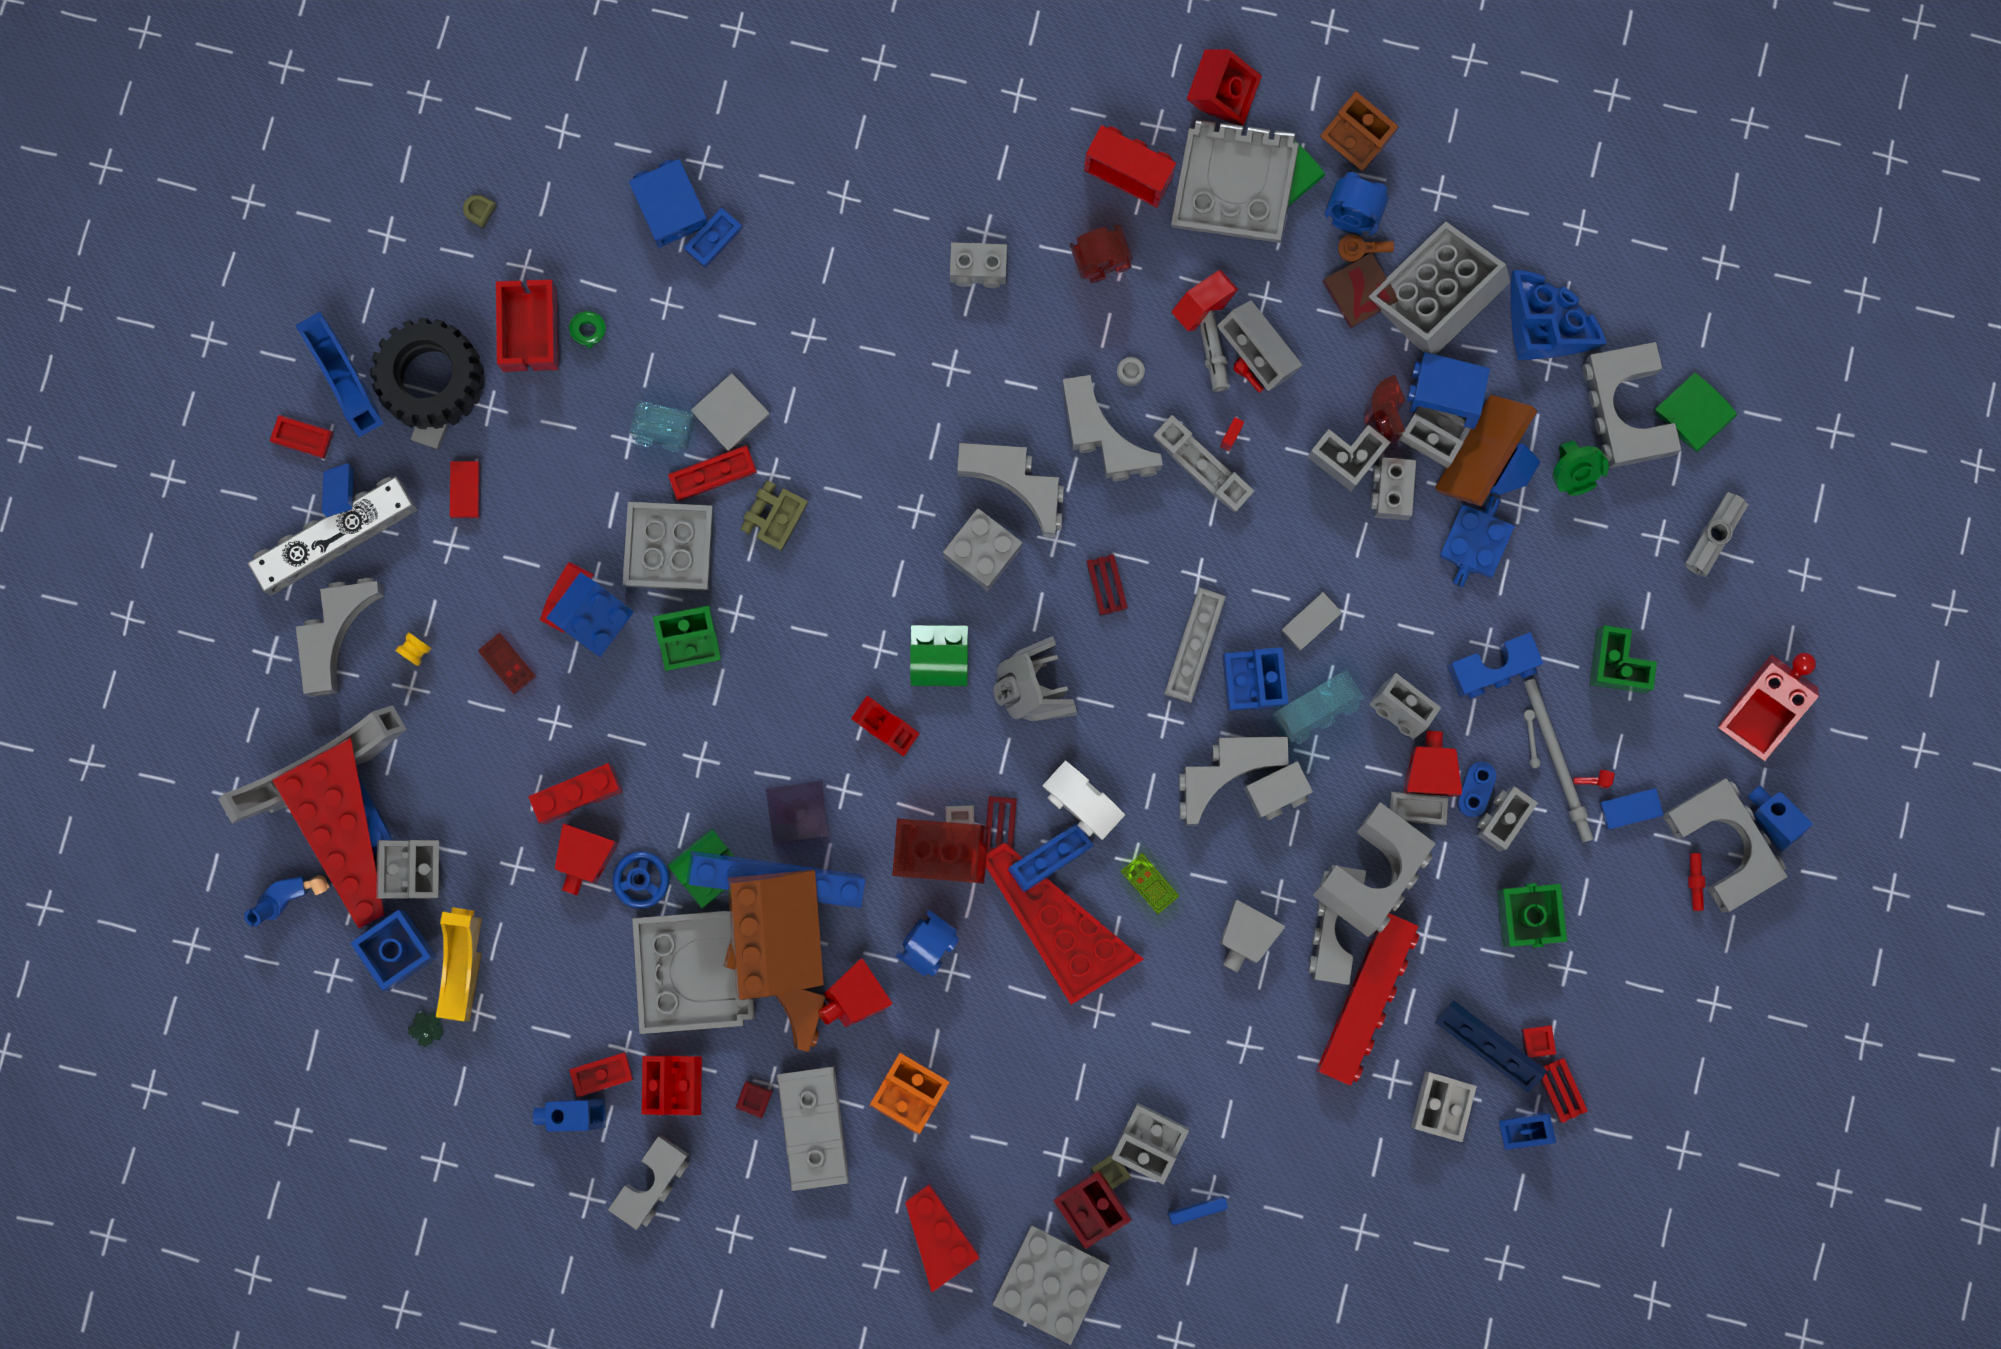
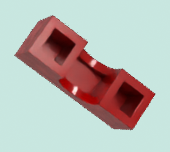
M607 763L528 797L538 822L546 825L570 815L571 811L594 802L599 803L623 792L614 767Z

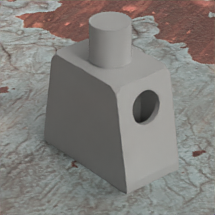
M1235 900L1220 940V945L1230 950L1223 966L1238 973L1245 959L1254 964L1258 963L1285 926L1239 900Z

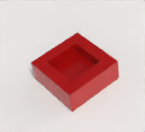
M1234 417L1221 442V448L1230 452L1244 425V421Z
M1552 1025L1521 1029L1524 1050L1527 1056L1532 1058L1556 1054Z

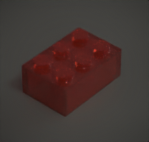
M897 818L892 876L984 884L989 826Z

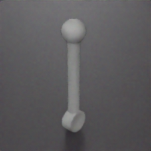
M1526 710L1523 718L1527 721L1531 750L1529 764L1532 768L1536 769L1540 766L1541 762L1537 758L1533 728L1535 712L1533 710Z

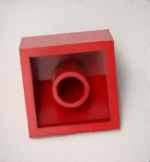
M1205 49L1186 100L1203 113L1239 126H1244L1262 75L1229 49Z

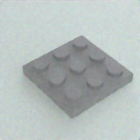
M628 502L622 585L624 587L708 591L713 506Z
M1031 1225L992 1305L1071 1345L1108 1270L1109 1264Z

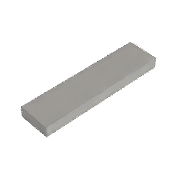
M1200 587L1198 588L1164 695L1184 702H1192L1226 596Z

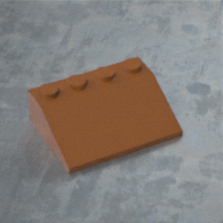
M815 870L727 878L735 984L739 1000L769 997L824 985Z

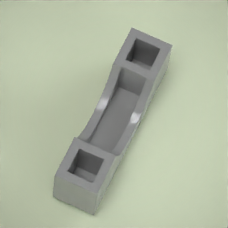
M1335 865L1329 866L1328 871H1323L1321 882ZM1339 866L1364 885L1365 870ZM1318 901L1317 916H1321L1319 928L1315 927L1313 932L1312 944L1317 946L1315 956H1310L1308 973H1312V980L1349 985L1353 956L1346 952L1336 939L1335 921L1338 914Z

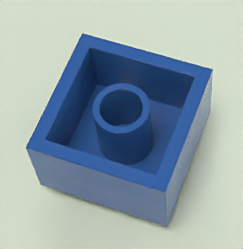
M580 572L546 618L588 650L601 657L634 611L598 583Z
M397 910L350 943L382 991L392 990L437 959V956L405 910Z

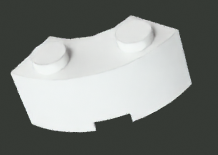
M1064 761L1043 784V787L1050 793L1047 798L1058 809L1064 806L1080 821L1077 826L1088 836L1094 833L1103 840L1125 814L1103 792L1101 794L1092 786L1083 774L1067 761Z

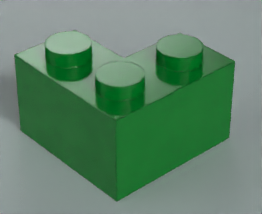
M1603 625L1596 630L1589 685L1646 694L1654 690L1657 662L1629 658L1632 629Z

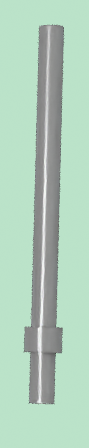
M1535 679L1528 680L1524 684L1571 811H1568L1571 821L1576 823L1583 843L1593 840L1594 838L1586 819L1589 816L1585 806H1581Z

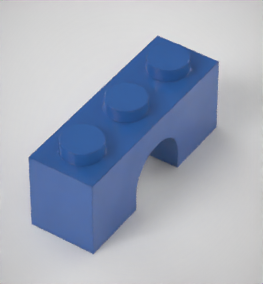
M1531 632L1506 641L1499 646L1503 655V664L1500 669L1486 667L1478 653L1448 665L1447 668L1459 697L1468 695L1469 699H1473L1485 694L1484 688L1494 685L1498 689L1512 683L1511 677L1520 674L1521 678L1524 679L1538 673L1536 668L1544 663Z

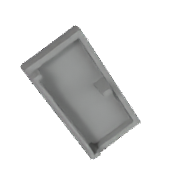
M835 1066L777 1074L791 1191L850 1183Z

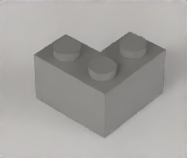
M1368 425L1352 446H1350L1328 429L1307 458L1352 492L1388 447L1390 441Z

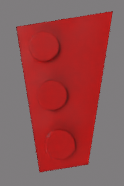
M930 1183L905 1201L930 1289L933 1292L978 1260L980 1255Z

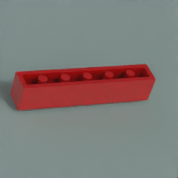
M1390 913L1387 915L1390 921L1382 932L1377 930L1374 932L1316 1068L1317 1072L1349 1086L1352 1085L1353 1081L1358 1082L1364 1067L1360 1063L1364 1054L1368 1056L1373 1048L1375 1040L1371 1037L1375 1028L1380 1029L1385 1020L1386 1013L1383 1012L1387 1001L1392 1002L1397 991V987L1394 986L1398 975L1402 976L1409 962L1405 957L1409 948L1412 950L1415 948L1420 934L1416 933L1419 926Z

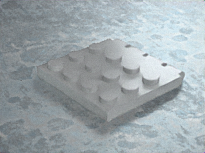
M1196 120L1195 129L1189 128L1171 222L1172 228L1282 243L1299 151V143H1294L1295 133L1275 131L1274 140L1270 139L1271 130L1248 127L1247 135L1243 136V126L1221 123L1219 132H1215L1216 122Z
M730 911L632 918L639 1034L744 1026V1020L755 1019L754 999L739 1000L736 994L735 971L723 966L730 939L732 938Z

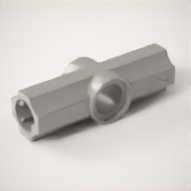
M1729 492L1724 495L1707 526L1701 530L1700 538L1684 563L1688 570L1703 577L1708 575L1723 547L1731 539L1733 530L1749 505L1745 499ZM1712 528L1720 531L1721 541H1717L1712 537Z

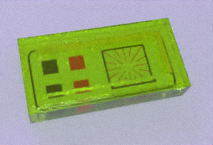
M1143 853L1120 871L1157 915L1179 897L1177 892Z

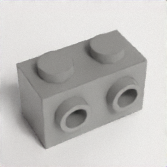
M951 242L950 282L960 287L972 286V283L983 284L984 287L997 288L1000 287V284H1006L1007 244Z
M1382 457L1378 465H1374L1372 480L1377 482L1376 493L1372 492L1370 509L1375 510L1374 518L1406 521L1410 519L1413 510L1416 460Z
M1397 673L1381 685L1369 703L1379 716L1388 719L1398 727L1401 733L1410 736L1412 739L1429 727L1441 709L1440 706Z
M1298 761L1244 788L1258 818L1266 816L1268 821L1283 814L1281 808L1289 804L1295 808L1308 802L1307 795L1313 792Z
M1515 786L1507 789V791L1502 789L1493 801L1496 807L1490 815L1486 813L1477 825L1480 831L1476 836L1499 852L1507 850L1538 804V802Z

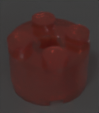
M1113 225L1114 231H1107L1106 227L1095 229L1076 238L1077 245L1072 242L1069 244L1081 278L1089 279L1090 283H1096L1104 280L1107 273L1113 271L1121 273L1132 268L1130 262L1133 260V256L1121 225Z

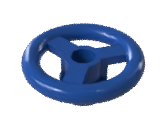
M639 851L628 854L619 861L613 872L612 884L615 894L624 904L633 908L642 909L657 904L665 896L669 887V872L666 865L659 857L649 852ZM640 860L639 867L632 869L627 876V880L621 882V875L625 867L631 862ZM649 862L654 864L660 872L661 883L659 889L651 883V876L647 871ZM640 874L644 875L645 882L642 885H637L636 877ZM631 888L636 891L647 890L652 897L645 900H636L629 897L624 891Z

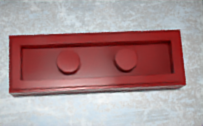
M746 445L670 473L668 477L676 499L680 502L753 475L757 471Z

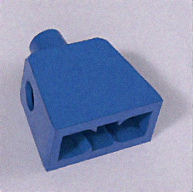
M1760 785L1747 796L1758 808L1754 813L1755 822L1781 852L1799 839L1813 825L1780 791L1771 797Z
M605 1099L546 1102L545 1107L534 1108V1125H546L547 1132L589 1131L606 1128Z

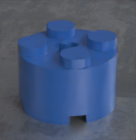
M1348 172L1344 178L1336 181L1325 210V217L1328 218L1330 216L1333 219L1332 224L1342 231L1355 235H1361L1362 231H1370L1369 235L1375 234L1388 203V196L1386 194L1388 188L1382 183H1372L1362 179L1356 173Z
M928 909L925 912L928 918L925 921L920 918L903 941L902 945L905 949L903 954L897 951L895 957L922 976L927 974L934 976L943 963L940 961L941 956L945 951L950 953L959 941V938L955 935L957 929Z

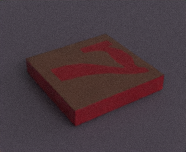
M1372 253L1323 280L1324 285L1350 329L1381 312V309L1369 296L1387 277ZM1391 284L1377 295L1379 299L1389 306L1398 301Z

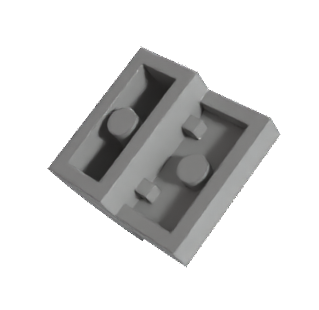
M1418 406L1399 440L1448 469L1471 428L1463 427L1465 420L1457 415Z
M439 840L377 841L376 899L438 898Z
M1425 1071L1410 1128L1463 1142L1477 1086Z
M1137 1102L1126 1126H1124L1111 1159L1164 1185L1176 1161V1156L1189 1132V1128Z

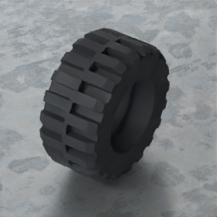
M419 318L417 324H414L411 320L403 322L404 328L401 330L394 327L389 331L392 336L388 340L382 338L379 342L380 353L374 352L372 357L375 367L370 368V377L374 380L372 387L379 397L378 400L397 420L399 419L411 428L416 426L418 429L427 430V427H433L434 429L443 428V425L450 423L452 426L460 422L458 420L459 416L464 414L467 417L472 412L469 407L472 403L478 404L481 398L478 391L484 388V380L481 377L484 373V368L479 360L480 356L477 350L459 329L453 325L448 326L442 320L435 319L434 322H430L428 318ZM426 352H441L445 354L453 366L451 379L445 389L429 398H416L410 395L403 384L404 373L408 364L415 357Z

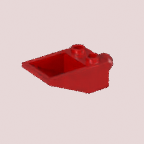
M1809 653L1796 655L1792 662L1793 669L1771 654L1750 680L1718 728L1766 761L1819 697L1818 687L1802 676L1811 674L1816 667L1815 658ZM1777 678L1780 680V683L1775 686L1770 682V679ZM1795 695L1803 696L1799 702L1794 699Z

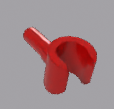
M1239 357L1234 364V371L1248 379L1257 392L1260 393L1264 388L1253 374L1249 372L1250 368L1242 357Z
M1600 770L1598 778L1573 777V784H1592L1602 788H1609L1613 784L1615 773Z

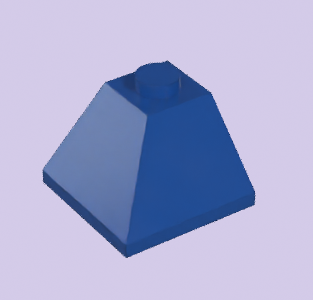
M1518 443L1490 492L1501 495L1527 486L1541 461L1526 445Z

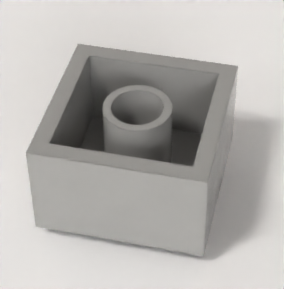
M977 508L943 551V558L988 592L1022 549L1023 542Z

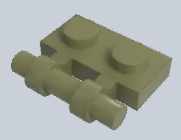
M767 480L763 488L758 489L755 495L757 499L751 510L746 511L743 517L745 521L740 530L750 535L754 526L761 528L756 538L782 552L809 503L807 500L784 488L778 498L773 496L772 493L776 485ZM766 504H769L773 507L765 520L759 516Z

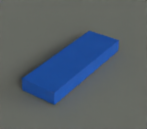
M1078 822L1008 868V871L1024 893L1094 846L1086 833L1077 826Z

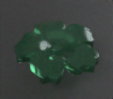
M424 1012L416 1013L413 1019V1023L416 1025L408 1027V1034L413 1039L419 1038V1046L426 1047L433 1043V1039L440 1040L443 1036L442 1027L437 1026L442 1019L436 1017V1014L426 1016Z

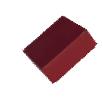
M745 1081L735 1108L762 1119L773 1091Z

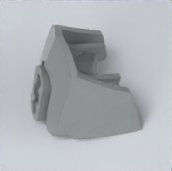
M1053 636L1017 651L1009 659L1001 662L997 668L998 683L993 688L994 697L1000 706L1005 705L1006 711L1013 719L1023 718L1029 721H1040L1077 715L1073 699H1060L1068 691L1067 686L1051 690L1039 685L1036 673L1038 670L1045 667L1047 662L1057 660V655L1030 659V656L1055 646L1056 643Z

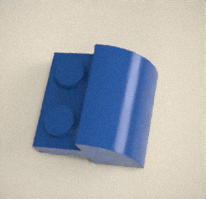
M1283 647L1224 653L1222 655L1228 711L1260 710L1289 704Z

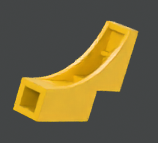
M452 907L451 913L442 912L440 924L443 932V969L436 1017L464 1022L470 1021L482 954L476 952L482 918L474 917L475 911Z

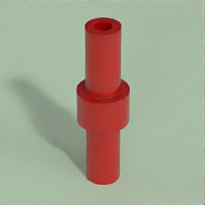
M1701 853L1689 854L1690 876L1688 877V888H1691L1692 911H1704L1703 888H1706L1705 876H1702Z

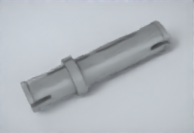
M1210 311L1199 325L1207 359L1204 363L1205 368L1209 369L1212 391L1220 392L1230 388L1225 367L1227 359L1222 353L1214 311Z

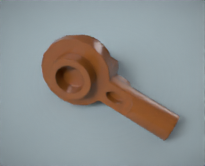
M1350 234L1340 240L1338 252L1345 261L1355 262L1361 259L1364 253L1394 252V242H1364L1358 235Z

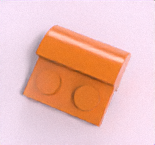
M899 1053L869 1106L920 1135L950 1082Z

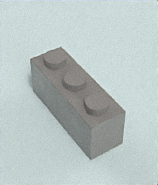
M1252 300L1232 310L1217 325L1268 391L1286 382L1303 366Z

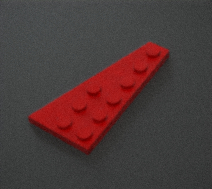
M350 737L276 776L272 781L359 929L380 918L385 912L382 899H376L377 872L353 744Z
M1006 843L981 857L985 867L1070 1005L1144 960L1048 878L1024 893L1008 871L1010 866L1023 857Z

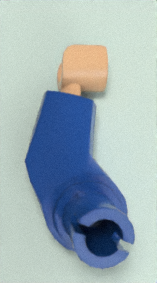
M318 875L306 881L305 877L302 876L276 881L258 898L257 905L245 912L244 919L249 926L256 927L266 919H276L286 909L290 900L306 896L308 888H312L315 895L325 892L329 888L325 877Z

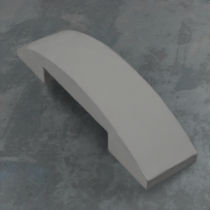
M1171 415L1153 435L1155 440L1189 475L1223 504L1236 512L1253 494L1254 490L1235 472L1231 473L1191 436L1192 433L1182 423Z

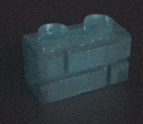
M637 401L630 434L633 438H636L635 442L641 445L652 446L654 442L663 444V449L671 452H679L680 448L687 450L695 417L691 412Z

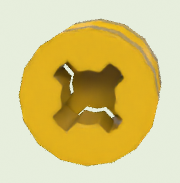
M408 632L405 636L406 641L403 645L398 646L395 651L419 667L422 663V656L425 653H429L432 648Z

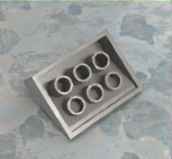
M1445 222L1390 274L1369 298L1412 344L1423 352L1436 355L1510 284V278L1504 262ZM1389 284L1394 289L1398 300L1390 306L1377 297Z

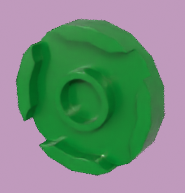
M1574 440L1559 445L1558 449L1561 459L1554 467L1552 478L1560 492L1567 491L1571 496L1584 494L1598 486L1595 481L1601 475L1605 478L1608 474V459L1599 448L1592 446L1579 448Z

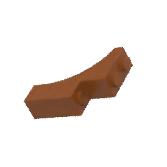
M731 938L723 966L734 970ZM804 989L775 995L788 1016L792 1028L794 1047L809 1052L810 1046L815 1047L818 1040L819 1030H816L818 1019L820 1018L818 1011L827 1005V1002H824L825 996Z

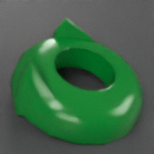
M585 311L578 313L572 318L568 329L576 343L590 349L602 340L605 335L606 326L600 315ZM591 324L596 332L590 337L583 336L579 331L581 326Z

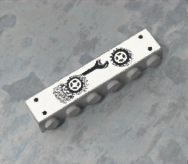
M387 477L376 484L377 488L370 492L364 491L353 497V509L325 517L320 521L313 520L302 527L303 531L294 536L290 534L281 538L278 541L279 545L270 550L263 549L253 556L254 559L248 562V565L263 591L270 596L276 594L418 511L403 483L397 477Z

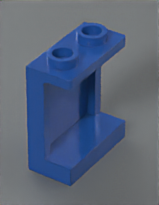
M680 159L664 161L658 166L659 168L650 172H639L634 175L632 180L628 181L658 248L701 230L708 222Z
M1424 352L1421 362L1416 361L1413 367L1411 378H1415L1416 381L1415 385H1410L1406 401L1411 402L1409 412L1415 413L1417 407L1421 406L1465 417L1463 427L1475 429L1482 412L1490 368Z

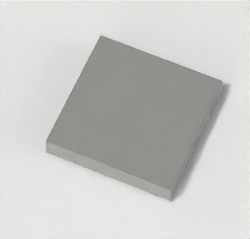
M732 373L691 409L692 414L728 452L734 449L770 416V413Z

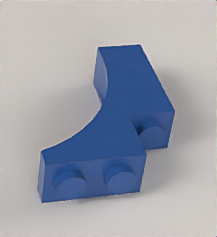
M321 311L296 324L298 332L321 368L346 420L357 436L361 437L384 424L368 387L356 371L347 350Z

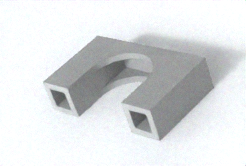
M1656 342L1592 354L1584 361L1585 364L1582 366L1583 376L1586 381L1589 380L1591 391H1589V402L1592 408L1595 407L1597 414L1595 428L1598 435L1601 434L1603 445L1601 446V451H1603L1608 459L1609 468L1675 456L1681 451L1675 423L1638 429L1625 424L1618 417L1614 409L1613 397L1619 384L1629 380L1655 376L1662 370Z
M1727 778L1713 783L1663 813L1664 816H1662L1676 839L1687 836L1711 821L1724 822L1732 826L1740 835L1744 846V854L1739 867L1707 888L1722 913L1734 910L1788 877L1784 872L1786 870L1784 862L1778 855H1774L1769 847L1771 843L1768 836L1762 830H1758L1753 822L1755 821L1753 812L1748 806L1742 804L1739 799L1740 792L1732 781L1729 782Z
M1381 802L1369 813L1356 833L1378 848L1387 857L1392 870L1390 885L1381 889L1367 887L1336 865L1325 876L1312 895L1367 937L1376 930L1382 932L1389 923L1388 913L1391 909L1396 911L1405 899L1401 894L1405 888L1410 890L1416 883L1419 876L1415 873L1420 867L1424 869L1433 857L1430 851L1436 844Z

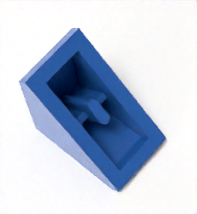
M1538 1112L1499 1121L1505 1150L1556 1143L1550 1113Z

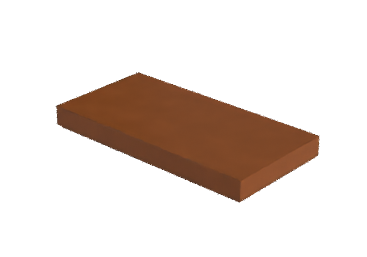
M1490 395L1482 408L1481 416L1475 429H1470L1449 468H1446L1435 489L1440 494L1481 506L1536 415L1537 410L1527 404Z

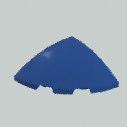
M1514 270L1512 272L1511 322L1517 360L1572 355L1601 348L1607 344L1593 314L1587 315L1578 305L1579 298L1564 286L1556 288L1545 282L1546 277L1543 275L1521 270Z

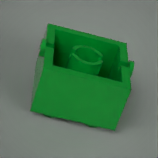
M1537 883L1525 884V887L1497 890L1503 948L1532 945V948L1544 947V944L1567 942L1561 884L1537 886Z

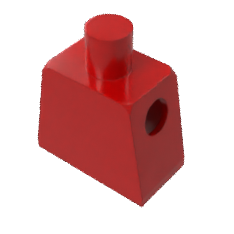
M1426 731L1425 747H1415L1412 749L1403 793L1452 797L1462 795L1457 751L1454 748H1443V732Z
M563 824L555 863V870L567 874L561 890L578 896L583 880L596 884L615 852L618 842Z
M862 958L824 993L825 999L829 1004L821 1008L818 1013L826 1025L839 1018L845 1027H849L884 1011L893 1003Z

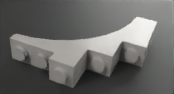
M393 705L373 711L359 723L316 751L262 779L224 793L218 800L232 824L267 811L273 813L287 808L286 803L272 781L276 776L350 737L352 739L356 765L373 759L407 729Z

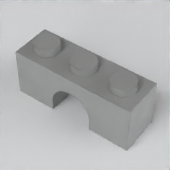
M658 1136L642 1159V1162L648 1165L654 1172L655 1181L653 1186L647 1191H640L630 1184L625 1185L608 1211L636 1230L642 1225L647 1227L657 1213L653 1210L657 1202L660 1200L664 1203L673 1190L670 1183L674 1177L681 1178L690 1163L686 1160L690 1154L664 1136Z

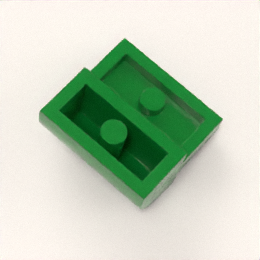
M710 605L653 616L665 671L722 659Z
M911 625V686H967L968 626Z
M713 828L668 864L670 870L701 908L707 906L725 890L689 885L687 874L691 851L735 857Z

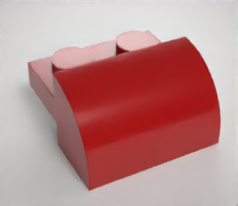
M642 1056L641 1114L701 1115L702 1056Z

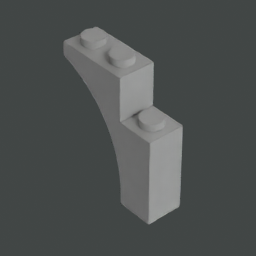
M1091 375L1063 379L1062 388L1073 450H1079L1080 453L1095 451L1096 447L1100 446L1105 478H1112L1113 481L1127 480L1129 475L1139 473L1140 477L1154 476L1157 474V471L1161 470L1163 464L1160 453L1150 452L1131 444L1120 436L1107 422L1097 404Z
M959 443L958 476L988 480L1009 489L1031 509L1040 525L1043 537L1055 538V530H1061L1062 513H1057V502L1063 503L1064 486H1058L1059 477L1025 475V473H1031L1032 456H1026L1027 447Z
M374 578L358 579L357 584L346 585V582L328 584L329 588L320 589L324 623L320 619L304 621V626L296 627L303 693L305 695L315 697L339 693L337 663L343 639L358 615L369 605L384 597L383 585L374 581Z
M1288 737L1219 738L1217 745H1212V761L1217 762V766L1185 767L1184 774H1179V791H1184V802L1179 803L1180 819H1185V826H1197L1209 800L1224 784L1232 779L1255 770L1287 767L1289 765Z

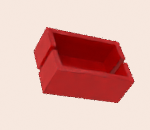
M1101 125L1086 152L1084 171L1158 208L1173 180L1176 162L1173 161L1170 155L1159 151L1156 153L1148 149L1147 144L1141 140L1133 139L1132 141L1123 136V133L1115 127L1109 126L1107 128Z
M527 280V287L531 293H527V289L522 281H496L497 365L503 372L528 371V366L533 371L559 370L557 287L553 280Z

